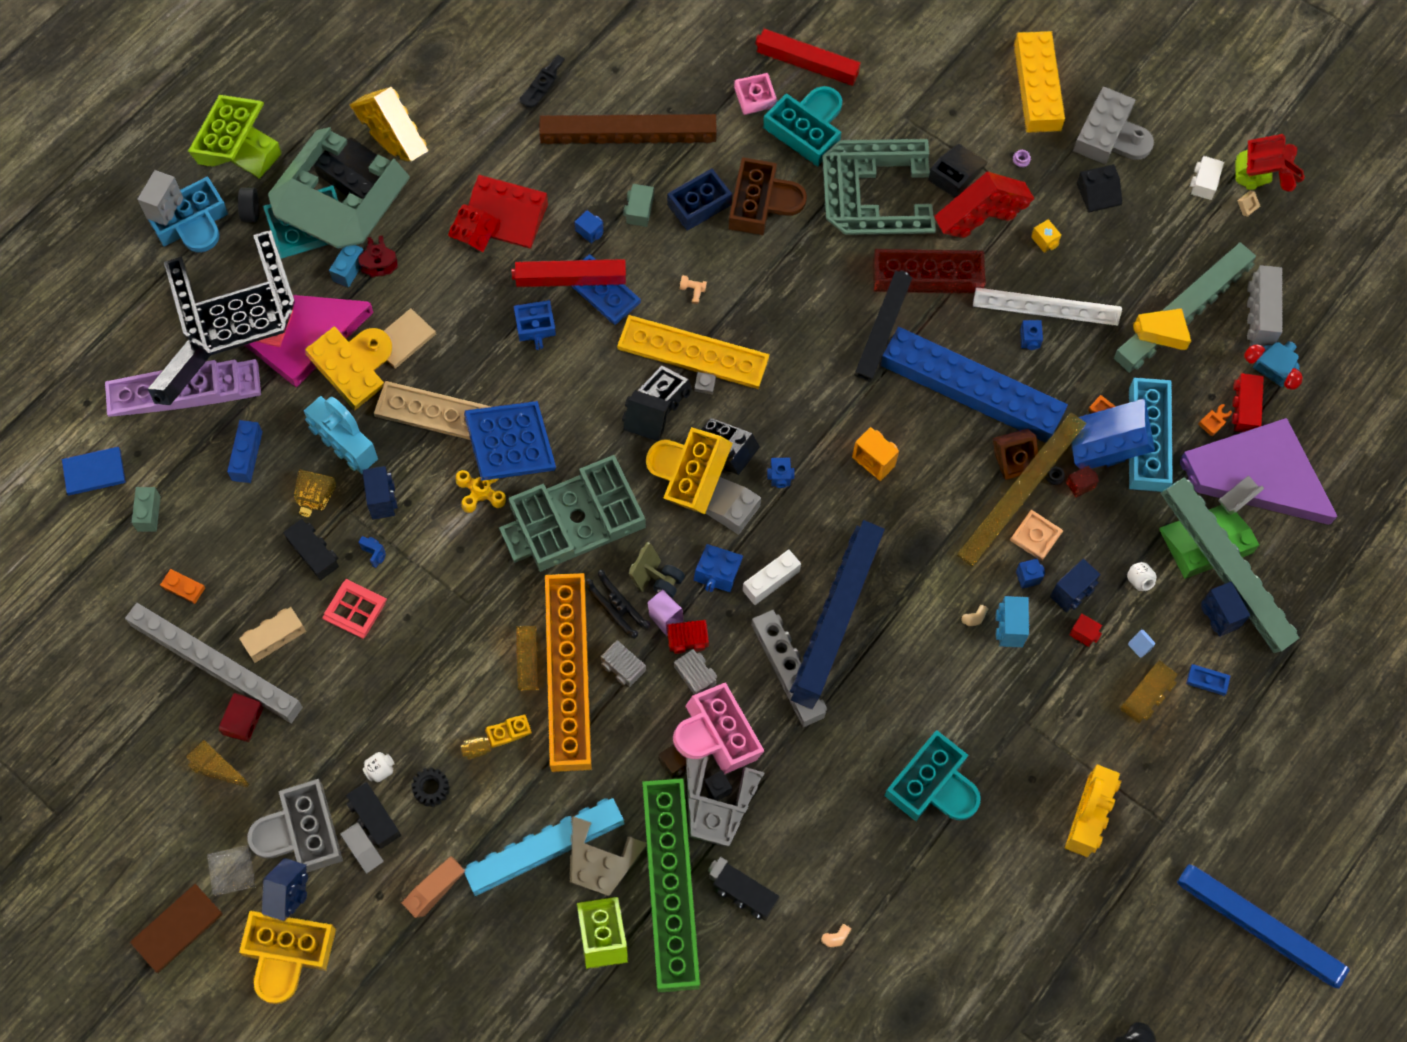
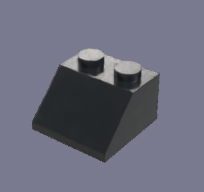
M1114 164L1080 172L1077 186L1088 213L1122 205L1121 182Z

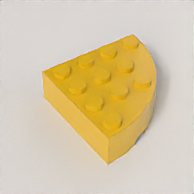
M392 87L366 94L349 104L360 122L367 124L371 129L369 131L371 136L393 156L399 155L403 161H413L428 151L425 140L419 136L417 126L410 120L406 107L401 104L398 93Z

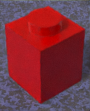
M1081 614L1069 636L1090 647L1092 642L1097 643L1102 635L1099 632L1102 625Z

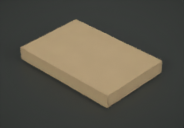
M411 308L384 330L392 342V352L387 362L396 369L436 335V331Z

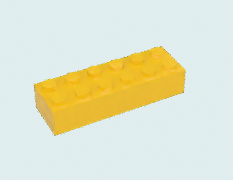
M1052 31L1017 33L1014 48L1026 132L1061 131L1065 116Z

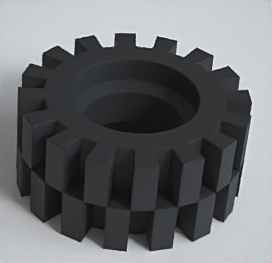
M430 767V770L424 768L423 772L419 771L417 773V777L414 776V782L411 784L412 792L420 804H424L426 807L428 805L435 807V804L438 803L440 805L442 800L445 801L447 799L446 795H449L450 786L445 774L441 773L439 769L434 770L433 767ZM429 780L436 781L438 783V790L434 794H426L423 791L425 782Z

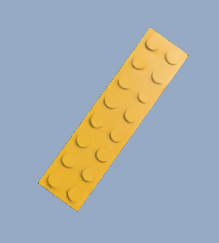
M628 315L617 345V349L695 372L712 374L716 378L755 389L760 387L770 355Z

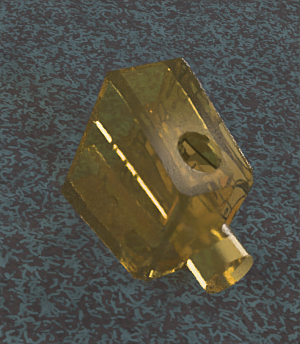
M299 469L294 499L297 505L301 506L300 515L310 517L313 509L324 510L337 486L334 477Z

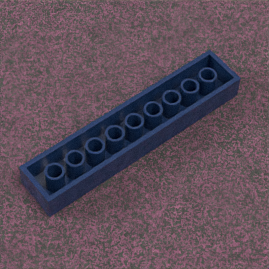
M865 520L862 521L860 526L856 525L848 542L849 545L842 557L841 565L835 575L836 578L829 590L828 598L824 603L823 611L816 623L815 631H813L810 638V644L803 656L802 664H800L797 671V677L790 689V693H793L791 701L813 709L821 696L884 533V528Z

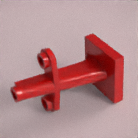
M1283 134L1248 140L1247 174L1249 176L1278 171L1281 189L1286 192L1293 191L1296 188V182L1299 183L1304 180L1303 170L1293 163L1297 155V147L1293 144L1285 145L1286 137Z

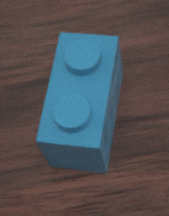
M356 245L343 247L329 270L333 282L347 288L350 287L361 269L359 256L364 252L363 248Z

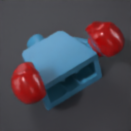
M1287 341L1285 345L1279 342L1266 346L1252 345L1246 350L1244 354L1245 360L1248 363L1254 364L1253 368L1279 386L1295 390L1302 383L1303 377L1297 362L1299 356L1294 353L1296 345L1293 342Z

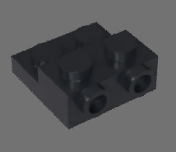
M661 365L638 391L670 401L669 414L679 407V402L683 398L690 396L692 387L687 378Z

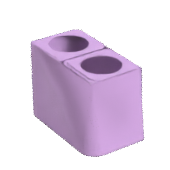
M663 590L649 600V617L668 636L667 624L682 623L683 609Z

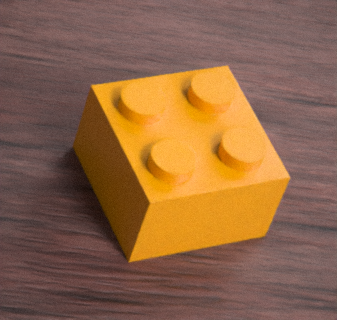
M870 427L855 442L852 458L881 481L895 467L899 450L894 443L884 439L878 430Z

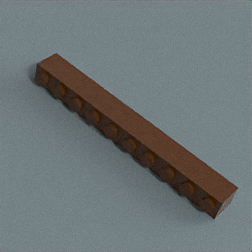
M716 114L541 115L539 128L540 143L716 142Z

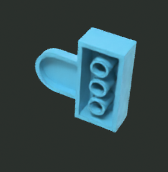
M320 396L304 410L305 420L310 425L308 427L314 435L319 434L322 437V442L327 447L332 446L335 449V454L340 459L345 458L348 461V466L353 471L358 470L362 474L364 469H368L378 460L373 443L359 431L354 417L337 399L329 397L325 400Z

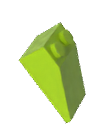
M618 897L577 903L586 969L627 963V945Z

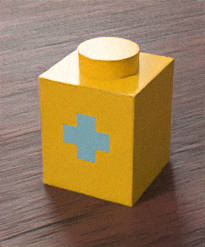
M1048 219L1034 227L1031 238L1043 252H1046L1049 249H1055L1059 245L1061 234Z

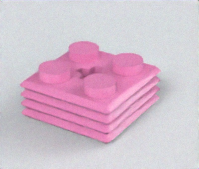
M768 73L735 80L734 88L744 115L771 109L777 103Z

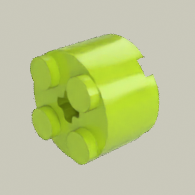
M1248 150L1237 155L1235 160V179L1237 183L1246 186L1248 190H1254L1258 186L1272 182V172L1254 176L1247 174Z

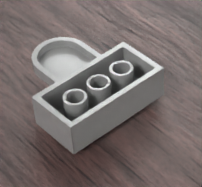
M1103 86L1077 138L1073 151L1106 165L1111 152L1134 160L1147 157L1153 148L1154 139L1148 130L1127 121L1136 99Z
M319 779L279 791L283 811L256 820L249 829L248 844L251 850L259 857L275 858L294 851L297 862L307 865L306 873L343 861L324 788Z

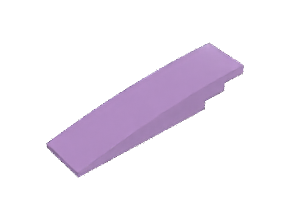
M256 359L243 362L230 360L217 363L215 360L206 361L171 405L154 404L148 391L150 385L163 370L105 382L107 415L109 417L203 406L261 395L259 367Z

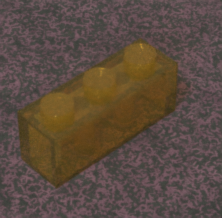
M1158 660L1120 709L1138 723L1143 718L1147 721L1154 712L1151 708L1155 704L1159 706L1165 699L1163 693L1166 690L1170 692L1177 684L1174 680L1178 674Z

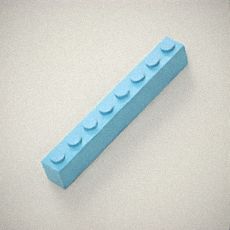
M605 798L599 801L597 806L591 809L589 807L584 808L575 816L591 822L584 843L624 825L622 815L613 798L610 800ZM571 816L563 818L560 824L554 827L549 825L543 828L542 832L535 836L530 834L524 837L523 841L518 844L511 843L507 845L502 852L488 854L485 857L486 859L479 863L474 861L468 864L464 873L474 895L477 896L570 851L572 848Z

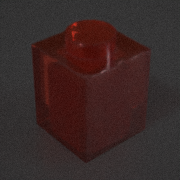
M1088 465L1069 475L1066 484L1077 498L1095 489L1099 480L1097 473L1091 470Z

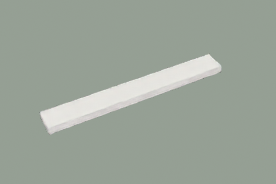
M983 288L975 289L973 307L1116 326L1119 324L1122 307Z

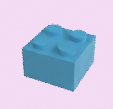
M1005 596L1002 603H999V609H996V621H999V628H996V640H999V646H1024L1029 636L1028 597Z

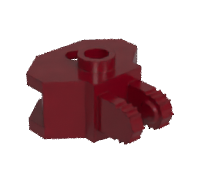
M383 235L379 236L378 245H374L372 237H367V250L359 256L361 271L370 277L390 275L398 268L395 251L385 246ZM377 268H383V270L377 271Z

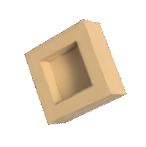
M1248 191L1237 200L1243 216H1249L1260 207L1255 191Z

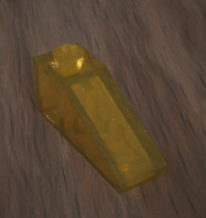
M516 626L518 690H538L536 626Z
M205 740L186 756L190 761L188 766L195 773L200 771L207 777L246 788L249 786V783Z

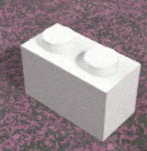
M1203 156L1201 162H1197L1194 172L1197 174L1196 177L1193 176L1190 187H1193L1191 194L1212 200L1218 186L1224 162Z

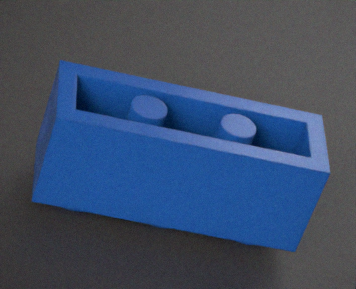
M239 420L227 471L232 481L251 483L263 433L258 422Z

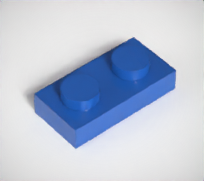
M1192 664L1186 684L1225 696L1228 690L1230 675Z

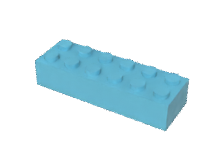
M1133 378L1129 387V403L1141 399L1146 400L1155 452L1129 458V489L1162 492L1173 483L1171 380Z

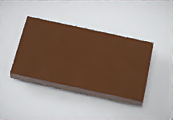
M194 884L131 940L130 943L155 972L159 973L217 921L223 913Z

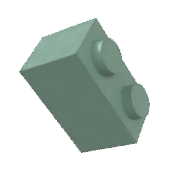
M633 184L632 189L628 190L627 201L629 203L628 206H624L623 216H626V224L648 226L654 199V187Z
M136 487L131 523L137 531L157 532L161 496L155 487Z

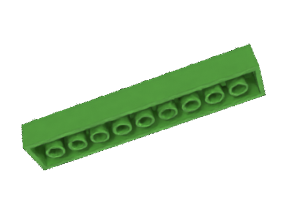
M683 779L644 781L643 796L658 993L700 989Z

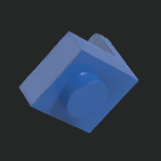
M362 536L359 541L361 550L372 554L370 562L373 567L377 568L378 564H381L385 559L384 547L376 539Z

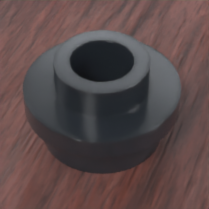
M1054 466L1047 470L1046 479L1050 484L1059 485L1064 481L1065 473L1060 467ZM1055 474L1058 478H1053L1052 475Z

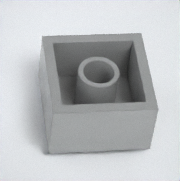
M154 170L137 200L147 219L166 226L169 220L173 218L177 206L182 203L183 195L175 177Z

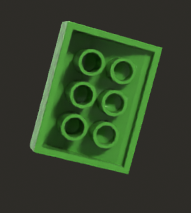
M1222 505L1209 509V512L1216 516L1219 526L1228 533V538L1232 544L1238 547L1239 554L1242 557L1253 554L1259 543L1251 528L1237 512L1230 515ZM1180 520L1159 528L1184 579L1213 569Z

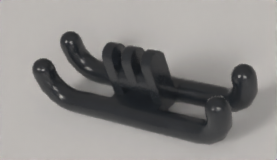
M604 570L598 571V577L611 593L608 596L609 602L597 590L591 579L586 581V587L592 596L630 638L636 639L638 632L633 630L622 618L627 612L640 627L649 629L650 622L645 621L611 583Z

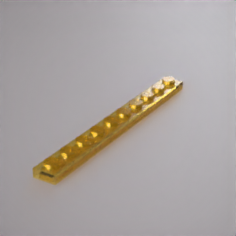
M1073 413L1067 416L958 552L957 556L972 567L976 564L1086 426V422Z

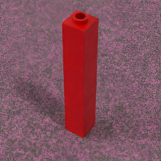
M763 29L762 34H758L756 38L757 52L851 86L854 85L858 77L861 62L767 29Z
M625 259L515 262V269H512V280L516 281V287L626 284Z

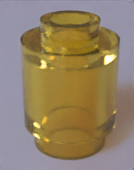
M481 735L463 740L464 744L460 745L463 757L467 756L468 760L487 755L486 753L491 752L487 736L482 737Z

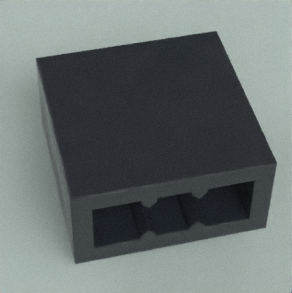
M635 390L631 396L627 397L625 402L627 411L624 412L622 418L624 422L623 430L659 441L665 430L670 401Z

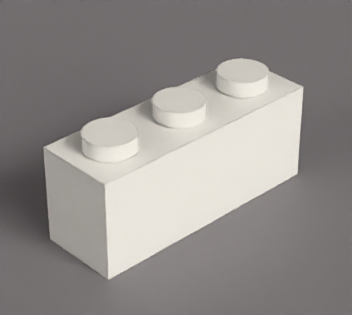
M787 550L743 583V592L756 605L798 574L801 563L790 550Z

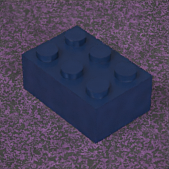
M711 168L667 194V205L688 231L732 205V193Z

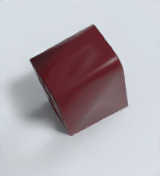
M234 693L219 725L220 733L223 736L249 742L263 711L262 703Z

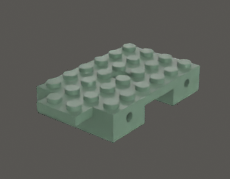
M615 455L580 468L579 476L546 489L545 485L541 484L508 498L516 521L499 527V530L514 563L533 556L539 572L646 528L645 517ZM576 510L583 512L585 519L580 523L573 522L570 519L572 512Z

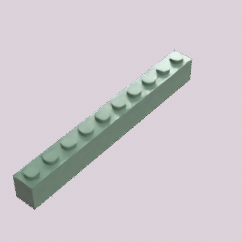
M1240 242L1162 311L1182 308L1186 325L1188 326L1193 321V316L1196 314L1200 315L1206 309L1208 303L1213 304L1216 301L1218 294H1224L1230 288L1232 282L1236 283L1239 281L1244 271L1249 272L1253 268L1256 255ZM1136 333L1116 351L1113 359L1130 373L1133 369L1138 370L1144 364V360L1147 357L1149 359L1153 357L1157 352L1156 349L1158 347L1163 348L1164 345L1139 340Z
M1184 477L1162 491L1160 494L1224 584L1228 582L1233 583L1250 613L1249 619L1274 653L1281 652L1298 640L1299 636L1297 635L1296 628L1286 620L1283 610L1276 606L1273 596L1266 592L1262 586L1261 579L1251 571L1250 564L1239 554L1238 547L1229 540L1226 530L1219 526L1216 516L1209 512L1205 506L1204 499L1194 491L1193 484Z

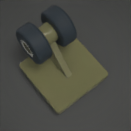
M646 542L645 546L641 548L637 560L631 565L629 575L639 591L644 592L652 578L656 580L653 585L655 592L659 593L663 590L673 598L677 592L674 584H681L685 575L680 569L672 565H665L661 573L658 572L656 569L661 559L652 544Z

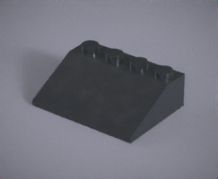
M352 137L347 139L346 146L338 156L325 150L314 163L316 174L346 196L351 193L364 199L379 178V176L369 172V166L377 157V154Z

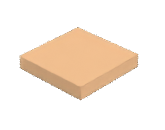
M1030 510L1010 541L1040 561H1043L1064 530L1033 510Z

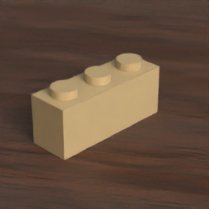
M290 607L282 609L272 619L264 620L257 628L246 631L239 639L254 663L302 635L306 630Z

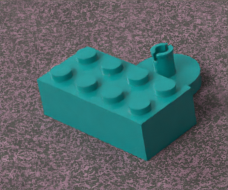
M826 86L815 88L800 103L786 93L764 115L763 128L818 167L823 162V155L841 138V131L830 123L841 111L842 97L838 91Z
M937 730L888 787L884 795L915 821L919 819L931 803L954 820H966L976 813L981 800L977 787L958 772L966 761L968 754Z

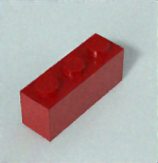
M1241 373L1239 378L1235 379L1233 390L1236 391V396H1234L1232 407H1235V413H1233L1231 420L1232 424H1234V431L1246 432L1261 427L1264 376Z

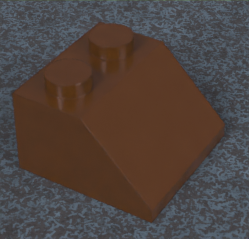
M1028 428L992 438L995 457L1005 480L1041 470L1036 435Z

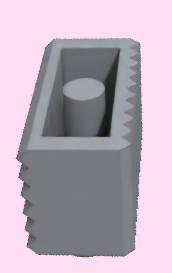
M618 640L601 656V666L607 672L612 671L617 675L615 678L622 685L627 684L631 687L646 671V665Z
M692 649L678 660H675L674 668L692 693L696 695L714 687L717 675L712 668L708 669L706 667L703 655L700 652L696 653Z

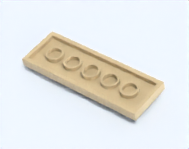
M385 381L374 416L471 440L464 416L465 410L488 408L491 406Z

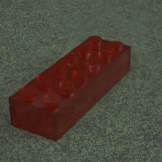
M875 249L874 292L888 291L895 270L898 272L900 270L910 274L909 276L913 277L907 292L975 293L976 288L984 289L985 287L984 251Z

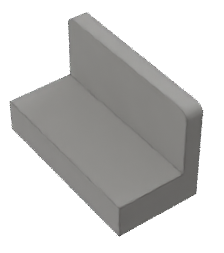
M1248 475L1218 501L1232 515L1259 494L1264 487H1258Z

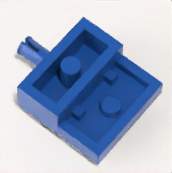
M550 300L514 306L519 341L534 340L535 348L539 350V343L540 349H543L542 339L556 336Z
M706 544L695 570L693 581L705 584L707 591L710 588L709 592H712L714 587L731 592L743 555Z

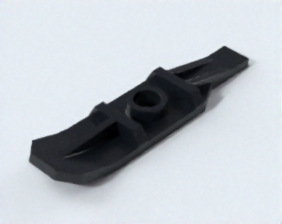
M557 55L547 67L541 69L526 92L520 97L521 104L527 107H535L556 80L557 70L564 62V57Z

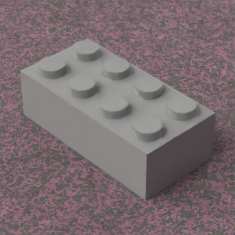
M1260 265L1257 272H1254L1252 281H1249L1247 288L1248 292H1250L1247 307L1250 308L1247 323L1250 324V329L1247 333V340H1250V346L1274 345L1282 334V267Z

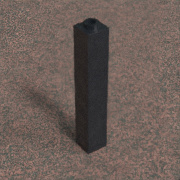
M895 270L854 376L869 382L872 381L913 278L909 276V273Z
M188 340L148 388L154 404L171 405L211 355Z

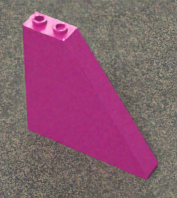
M293 295L295 301L294 310L281 346L277 347L260 342H253L244 346L293 386L298 387L317 368L305 355V349L334 326L347 339L374 313L371 303Z

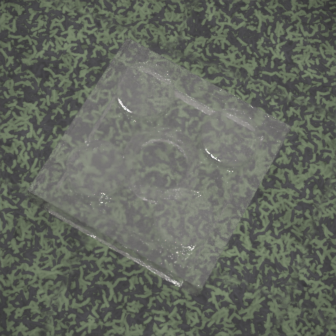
M249 845L207 854L212 894L214 896L256 887Z

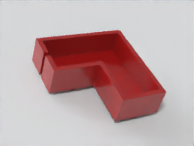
M987 171L934 217L943 234L965 238L971 234L973 229L981 226L989 216L1006 221L1014 219L1016 214L1020 212V209H1026L1030 205L1034 197L1025 182Z

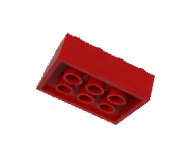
M478 175L472 190L469 206L483 210L499 220L490 238L531 249L547 209L548 198L547 193Z

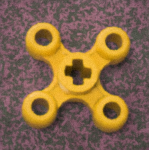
M465 470L459 471L456 474V484L461 488L467 487L471 491L469 496H465L462 499L461 507L466 513L474 512L477 502L486 499L495 508L503 507L506 503L505 493L494 491L490 487L499 478L481 481V477L473 479L469 472Z

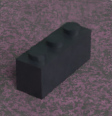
M300 519L285 530L283 534L321 581L339 568L336 561L339 558L333 550H327L325 547L327 543L321 536L317 537L314 534L316 532L314 527L309 522L306 524L303 519Z
M367 782L346 795L349 800L346 803L352 813L355 811L358 813L359 818L356 820L363 830L365 828L369 830L370 834L367 837L373 846L378 844L379 848L382 849L402 836Z
M726 863L713 884L717 895L722 898L727 896L733 900L732 903L740 909L746 908L751 912L750 915L759 921L761 919L767 920L780 897L728 863Z

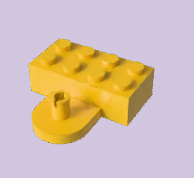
M334 326L305 349V355L355 411L383 388L384 382L374 371L389 359L392 352V342L387 333L377 328L366 329L348 342Z
M691 427L684 445L670 440H660L653 444L647 453L646 465L650 473L670 481L663 497L664 499L675 505L705 514L733 443L722 436Z
M1096 765L1091 771L1065 849L1088 857L1100 847L1103 839L1100 834L1103 829H1106L1109 818L1106 816L1112 810L1115 799L1112 797L1115 792H1118L1121 781L1118 780L1120 773L1100 765Z
M250 911L239 953L244 957L259 959L254 977V988L257 995L262 1000L271 1004L283 1003L295 993L302 967L326 971L336 929L330 924L289 917L285 921L262 915L260 912Z

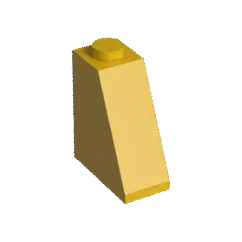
M1182 308L1139 314L1133 324L1134 332L1138 334L1139 340L1181 350H1187L1191 342Z

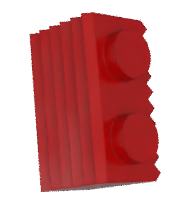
M706 620L667 624L669 651L681 654L686 652L687 649H694L698 652L705 650V647H709Z

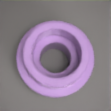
M1019 150L1013 156V162L1018 167L1028 166L1031 160L1026 150Z

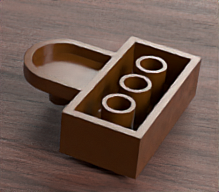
M742 157L728 229L764 235L768 213L793 216L800 213L806 205V191L796 182L775 179L777 163Z

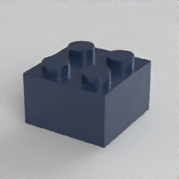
M386 466L364 469L363 478L366 501L372 519L395 516V509H398V505L394 495L395 484L391 472H387Z
M1083 558L1056 584L1050 598L1066 613L1071 608L1075 610L1082 603L1081 600L1085 596L1088 598L1095 591L1094 588L1099 584L1097 580L1101 574Z
M1232 582L1211 589L1201 602L1203 613L1208 615L1211 627L1218 633L1219 637L1240 629L1250 617V613Z
M284 858L263 879L262 915L285 921L291 914H294L301 903L305 902L307 898L306 883L308 880L306 864Z

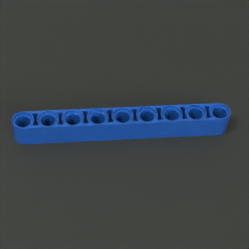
M1190 864L1187 865L1177 881L1180 887L1331 987L1340 989L1350 971L1346 965L1199 868Z

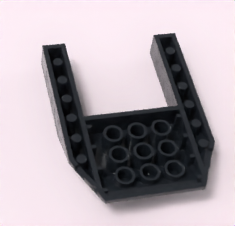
M271 230L253 235L268 282L196 303L183 258L178 257L164 262L183 334L207 354L214 355L285 333L295 301Z

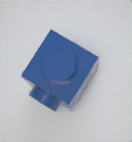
M587 210L575 221V231L592 243L603 235V221Z
M1023 320L1020 327L1021 348L1035 350L1041 347L1043 341L1041 320Z
M1038 559L1019 563L1016 574L1021 588L1041 583L1045 570Z

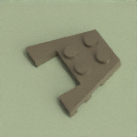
M572 816L570 883L610 896L647 843L628 837L620 857L585 844L591 822Z

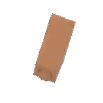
M450 856L416 886L402 904L415 918L425 916L463 875L465 869Z

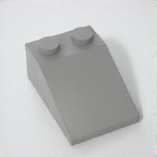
M719 477L706 514L739 535L759 509L761 497L744 486Z

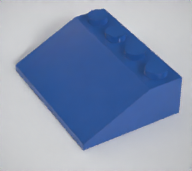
M1137 400L1072 419V450L1075 465L1081 471L1155 452L1146 400Z

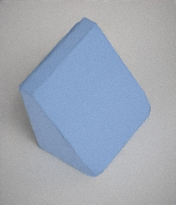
M1140 630L1129 641L1128 645L1142 658L1152 650L1155 642L1144 630Z

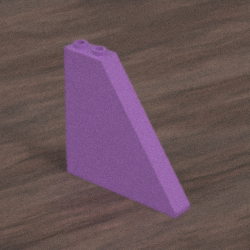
M1287 418L1186 451L1180 459L1181 468L1186 471L1188 480L1193 484L1197 493L1221 498L1249 475L1258 487L1263 486L1264 489L1246 505L1324 524H1331L1337 517Z

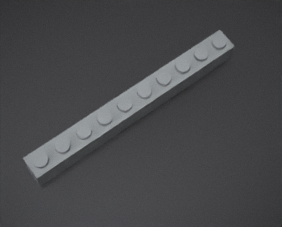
M136 603L125 617L131 627L246 697L260 701L264 708L292 724L303 708L296 698L139 603Z

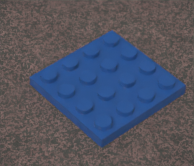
M538 401L465 410L464 416L481 481L555 471L556 465Z

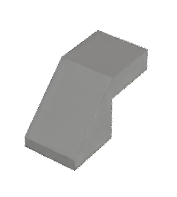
M358 822L340 834L366 873L384 862Z

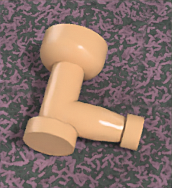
M682 275L680 290H686L687 287L694 288L692 303L699 304L701 292H705L707 282L691 281L687 276Z

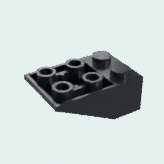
M958 144L941 156L931 167L928 181L956 198L970 185L988 162L961 144Z
M710 418L701 429L702 431L722 436L733 443L723 469L737 475L741 473L760 448L753 433Z

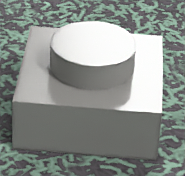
M698 372L694 392L713 395L716 376Z
M722 857L719 858L718 862L714 860L708 870L711 872L709 879L715 882L728 861Z

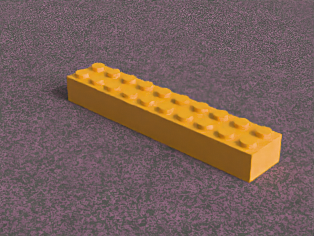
M584 573L545 575L551 772L592 770Z

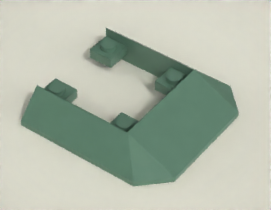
M331 127L315 131L268 193L275 218L338 249L364 243L408 182L410 176L394 158L390 161L377 155L369 166V172L379 176V178L364 199L349 193L344 202L341 203L313 189L319 180L317 176L308 171L323 151L327 150L338 156L347 144L346 138L332 132Z
M928 139L839 140L823 155L826 220L845 235L935 233V218L933 216L932 204H914V216L879 217V205H861L859 178H876V167L910 166L911 177H929Z

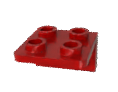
M463 204L458 211L454 223L450 227L448 236L464 242L478 251L484 252L499 220L483 210Z

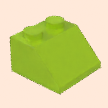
M251 127L232 162L260 179L282 153L277 141Z

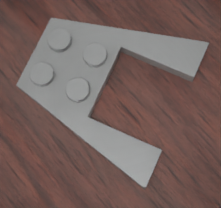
M705 756L700 759L686 757L689 837L728 847L744 813H746L748 804L755 794L764 772L747 767L743 768L736 805L734 806L700 796L708 757Z

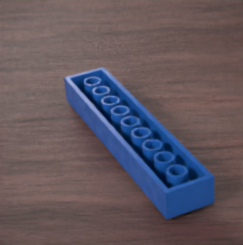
M899 326L882 355L880 366L1015 429L1024 430L1028 428L1036 435L1037 439L1048 444L1068 404Z

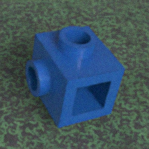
M771 458L770 468H767V480H771V486H776L777 488L790 486L791 479H794V468H791L790 458Z

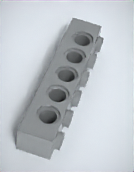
M771 610L753 618L751 626L802 727H806L825 718L827 707L822 699H818L813 709L790 700L793 694L790 693V689L797 677L796 674L801 664L799 661L800 654L796 648L793 649L790 643L792 642L791 636L788 631H784L780 615H776L774 610ZM773 630L777 632V635L770 636L768 632ZM783 647L786 652L778 653L776 649ZM791 664L795 669L790 671L785 666Z

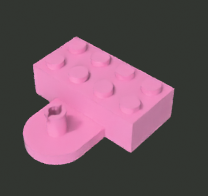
M726 682L693 695L686 704L691 718L682 721L673 734L674 745L683 756L690 759H700L712 754L724 774L757 761L764 752L763 747Z

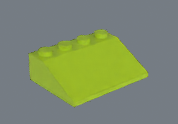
M219 95L188 152L200 165L213 167L233 161L263 107V101Z

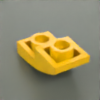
M526 715L506 719L504 723L489 726L485 729L491 748L513 742L532 733Z

